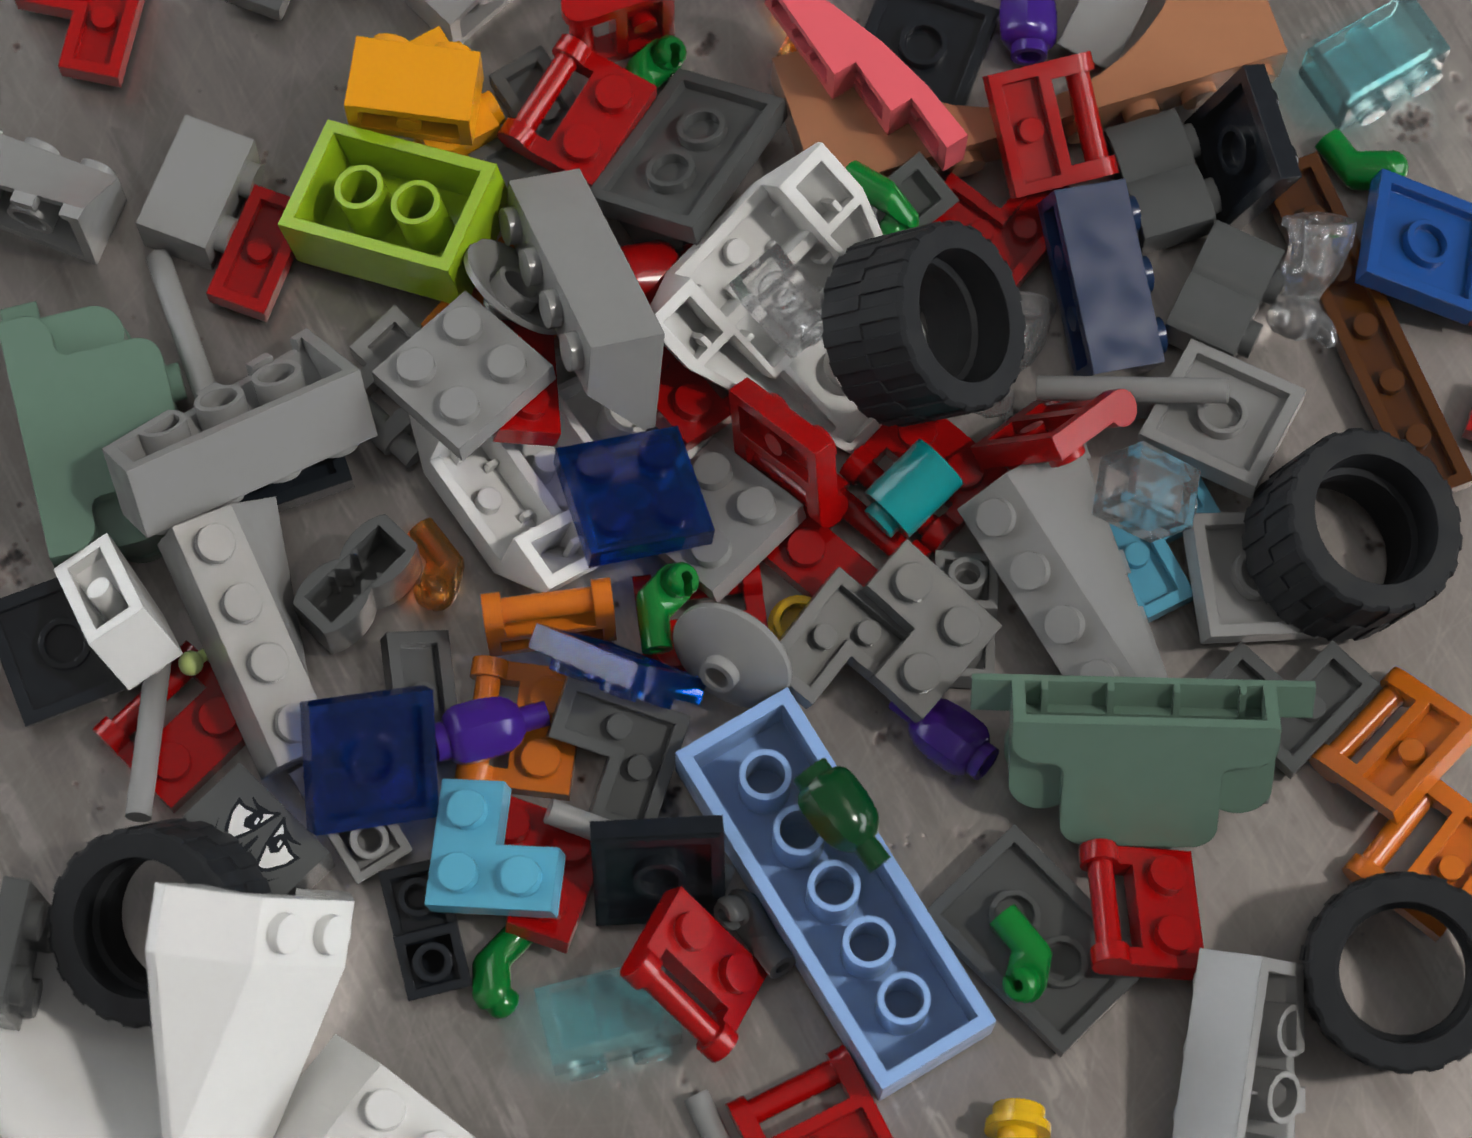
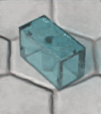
M1392 0L1307 49L1298 75L1334 126L1342 131L1357 121L1361 126L1373 123L1391 108V101L1407 92L1412 97H1415L1433 87L1443 76L1440 71L1451 48L1417 0Z
M662 965L661 970L667 974L666 968ZM621 967L534 989L555 1076L568 1073L570 1081L573 1082L591 1079L609 1071L607 1063L633 1056L635 1065H643L672 1056L671 1046L683 1043L681 1025L643 988L634 990L620 976Z

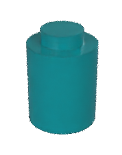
M918 439L864 492L867 499L871 502L864 512L888 537L891 538L899 531L909 538L964 483L941 455L926 442Z

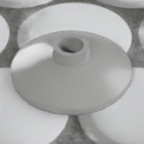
M481 239L474 244H470L463 257L464 266L472 283L483 296L484 306L500 320H511L537 333L557 335L554 328L548 329L543 323L539 308V296L534 286L527 287L523 282L519 268V255L516 249L502 242L490 239Z
M701 603L688 608L677 620L673 630V644L677 657L687 673L702 688L715 697L736 706L752 708L786 687L789 689L792 681V667L789 656L773 632L752 615L726 604Z

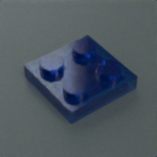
M678 426L555 448L553 463L589 568L712 544L715 528Z
M536 623L528 646L530 649L552 657L549 669L582 681L589 678L601 683L600 690L633 702L640 699L652 705L670 710L674 699L700 705L706 688L700 677L612 641Z
M417 685L300 702L306 825L309 832L319 836L437 817L439 798L433 689L425 685Z

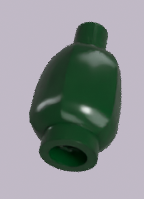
M824 757L812 764L793 780L800 790L798 794L800 810L815 831L831 847L841 852H854L869 873L875 871L891 858L875 837L879 827L878 811L865 788L849 769L842 766L832 767Z

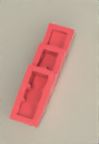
M765 0L767 8L832 99L854 87L887 135L909 123L942 171L947 170L964 159L968 134L929 86L880 39L827 0Z

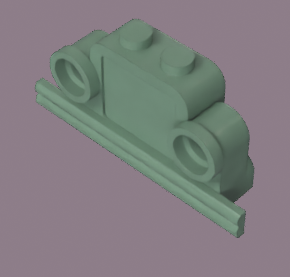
M36 301L0 309L2 320L0 322L1 347L48 554L54 567H57L106 533L114 540L127 561L149 563L161 558L162 554L157 544L165 535H154L146 538L123 515L102 448L163 412L178 410L177 401L188 399L179 363L166 365L162 353L155 343L145 338H131L119 317L111 310L101 306H87L42 318L40 317Z
M972 673L970 706L971 710L1010 711L1009 728L1004 737V755L1008 763L1009 790L1018 802L1032 808H1049L1059 805L1060 830L1067 840L1080 845L1088 840L1105 838L1113 840L1117 846L1198 847L1208 843L1215 836L1218 826L1219 809L1230 813H1245L1259 808L1269 799L1273 786L1275 759L1280 747L1282 730L1280 717L1312 718L1316 683L1315 681Z

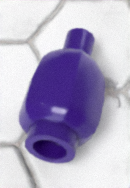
M1055 0L1000 1V37L1004 46L1011 52V60L1014 63L1028 66L1047 60V51L1057 41V8Z
M500 696L486 697L448 708L442 715L441 721L429 724L428 729L431 745L438 762L451 759L459 765H471L491 760L513 751L521 743L526 732L550 726V717L544 701L518 707L516 703L508 698Z
M941 698L923 720L915 723L893 702L889 704L891 711L908 722V732L912 743L928 759L949 774L954 776L968 774L977 781L995 763L999 755V749L990 743L988 728L982 721L959 705Z

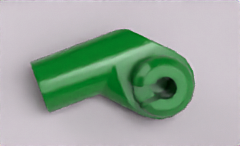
M665 35L657 38L635 54L627 62L625 69L659 88L675 74L686 60V46L681 39L674 35Z
M1339 128L1330 131L1315 145V149L1351 190L1369 191L1371 179L1382 168L1404 177L1408 174V161L1402 153L1395 150L1357 151Z
M857 160L850 162L846 166V170L864 189L870 205L885 213L883 219L878 223L883 235L919 226L918 212L894 181Z
M685 562L666 564L639 590L636 596V608L641 651L643 654L655 655L673 650L670 618L690 599L699 586L698 573L690 564Z
M1013 904L999 914L990 923V926L1011 950L1006 975L1002 981L1004 993L1014 1002L1032 1003L1038 1000L1047 988L1052 950L1020 909Z
M506 925L485 945L472 962V997L479 1009H487L488 1014L495 1019L506 1018L517 1009L520 997L511 988L510 967L534 943L519 936L506 933Z

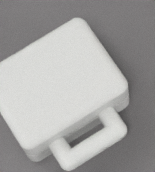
M38 952L32 976L43 980V991L37 1015L35 1018L23 1016L20 1031L0 1028V1138H162L151 1027L144 1026L138 1029L123 1027L119 1022L113 1020L108 1022L95 1015L94 1010L87 1005H82L72 995L73 991L67 982H63L56 969L58 965L54 953Z

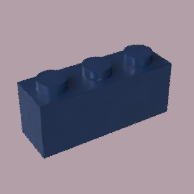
M1125 178L1052 191L1037 204L1074 376L1127 377L1151 371L1165 362L1164 353L1167 351L1168 337L1163 320L1159 316L1155 317L1150 294L1154 289V272L1149 258L1142 256L1137 232L1141 228V212L1137 199L1133 195H1129Z

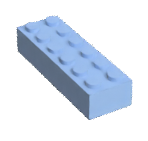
M786 687L675 752V771L703 816L723 815L724 850L748 890L759 899L776 931L793 954L796 961L795 966L850 1053L877 1100L881 1101L990 1035L995 1026L996 1019L879 832L875 837L891 858L875 871L869 873L854 852H841L831 847L815 831L798 806L800 790L793 780L812 764L824 757L832 767L837 765L792 693Z

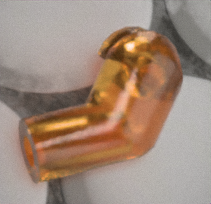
M429 517L416 524L407 535L417 543L419 553L426 561L420 584H415L414 598L422 608L437 612L445 610L457 599L465 562L436 522Z

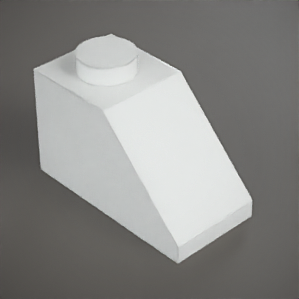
M108 533L53 569L89 646L128 690H131L148 677L157 674L167 664L183 654L165 616Z

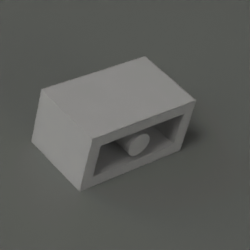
M185 114L136 221L144 246L155 250L166 249L170 252L171 256L213 271L220 253H224L239 220L237 216L245 198L248 199V196H250L254 184L261 186L264 177L265 167L261 164L255 140Z

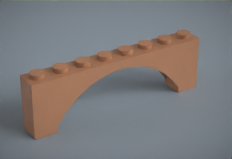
M1166 0L1163 8L1145 34L1127 53L1102 73L1091 78L1102 129L1134 121L1182 105L1187 110L1197 109L1243 65L1265 64L1272 84L1280 75L1288 51L1268 0ZM798 50L772 58L771 85L775 96L785 99L788 117L784 123L796 155L815 143L822 142L845 168L850 162L857 160L885 177L891 175L919 151L940 176L952 172L959 178L970 176L980 171L985 166V163L1001 159L989 107L953 105L942 102L968 134L964 159L947 170L942 171L909 123L887 135L854 87L832 99ZM1065 91L1055 96L1065 139L1070 144L1080 143L1069 92Z

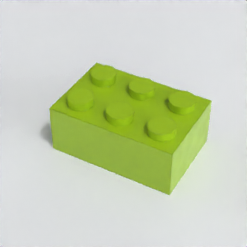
M327 119L280 218L278 226L299 262L451 303L465 290L470 295L472 294L475 286L466 272L463 259L464 254L470 244H474L481 239L496 241L500 232L499 210L507 207L508 189L495 163Z

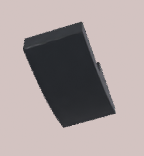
M431 859L378 872L408 1002L473 986L456 913L432 912L424 905Z

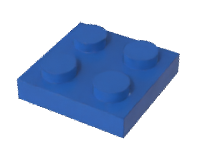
M1382 168L1370 182L1355 283L1467 325L1472 320V203Z

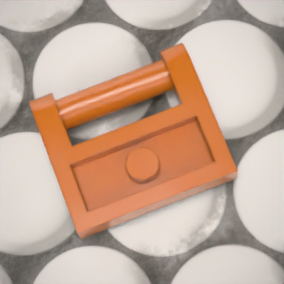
M610 577L591 579V586L542 593L503 598L500 596V591L480 594L490 656H503L617 641Z
M477 655L472 658L469 677L475 680L473 700L499 696L501 685L519 687L518 707L544 701L551 722L566 675L570 674L587 680V671L512 662L496 656ZM549 726L526 732L521 743L510 752L507 768L493 767L489 765V760L471 765H459L456 763L454 779L505 781L512 789L511 794L570 801L577 747L547 737L546 734Z
M1393 667L1380 681L1382 689L1329 745L1324 743L1308 761L1324 779L1333 784H1340L1389 820L1398 824L1472 745V716L1406 671ZM1401 706H1410L1402 717L1357 764L1351 761L1355 754Z
M1439 779L1398 824L1388 819L1362 854L1355 853L1342 868L1344 875L1351 882L1379 873H1387L1383 870L1429 809L1434 808L1445 815L1447 819L1406 872L1437 876L1447 880V883L1455 888H1462L1472 895V803ZM1405 908L1393 909L1435 942L1447 930L1440 921L1421 911Z

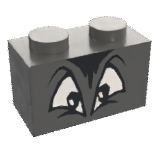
M240 762L182 816L187 821L195 822L201 820L213 824L214 828L222 832H229L237 838L239 844L247 852L250 851L259 864L257 866L263 877L267 878L271 889L269 894L295 895L296 889H312L336 866L330 851Z

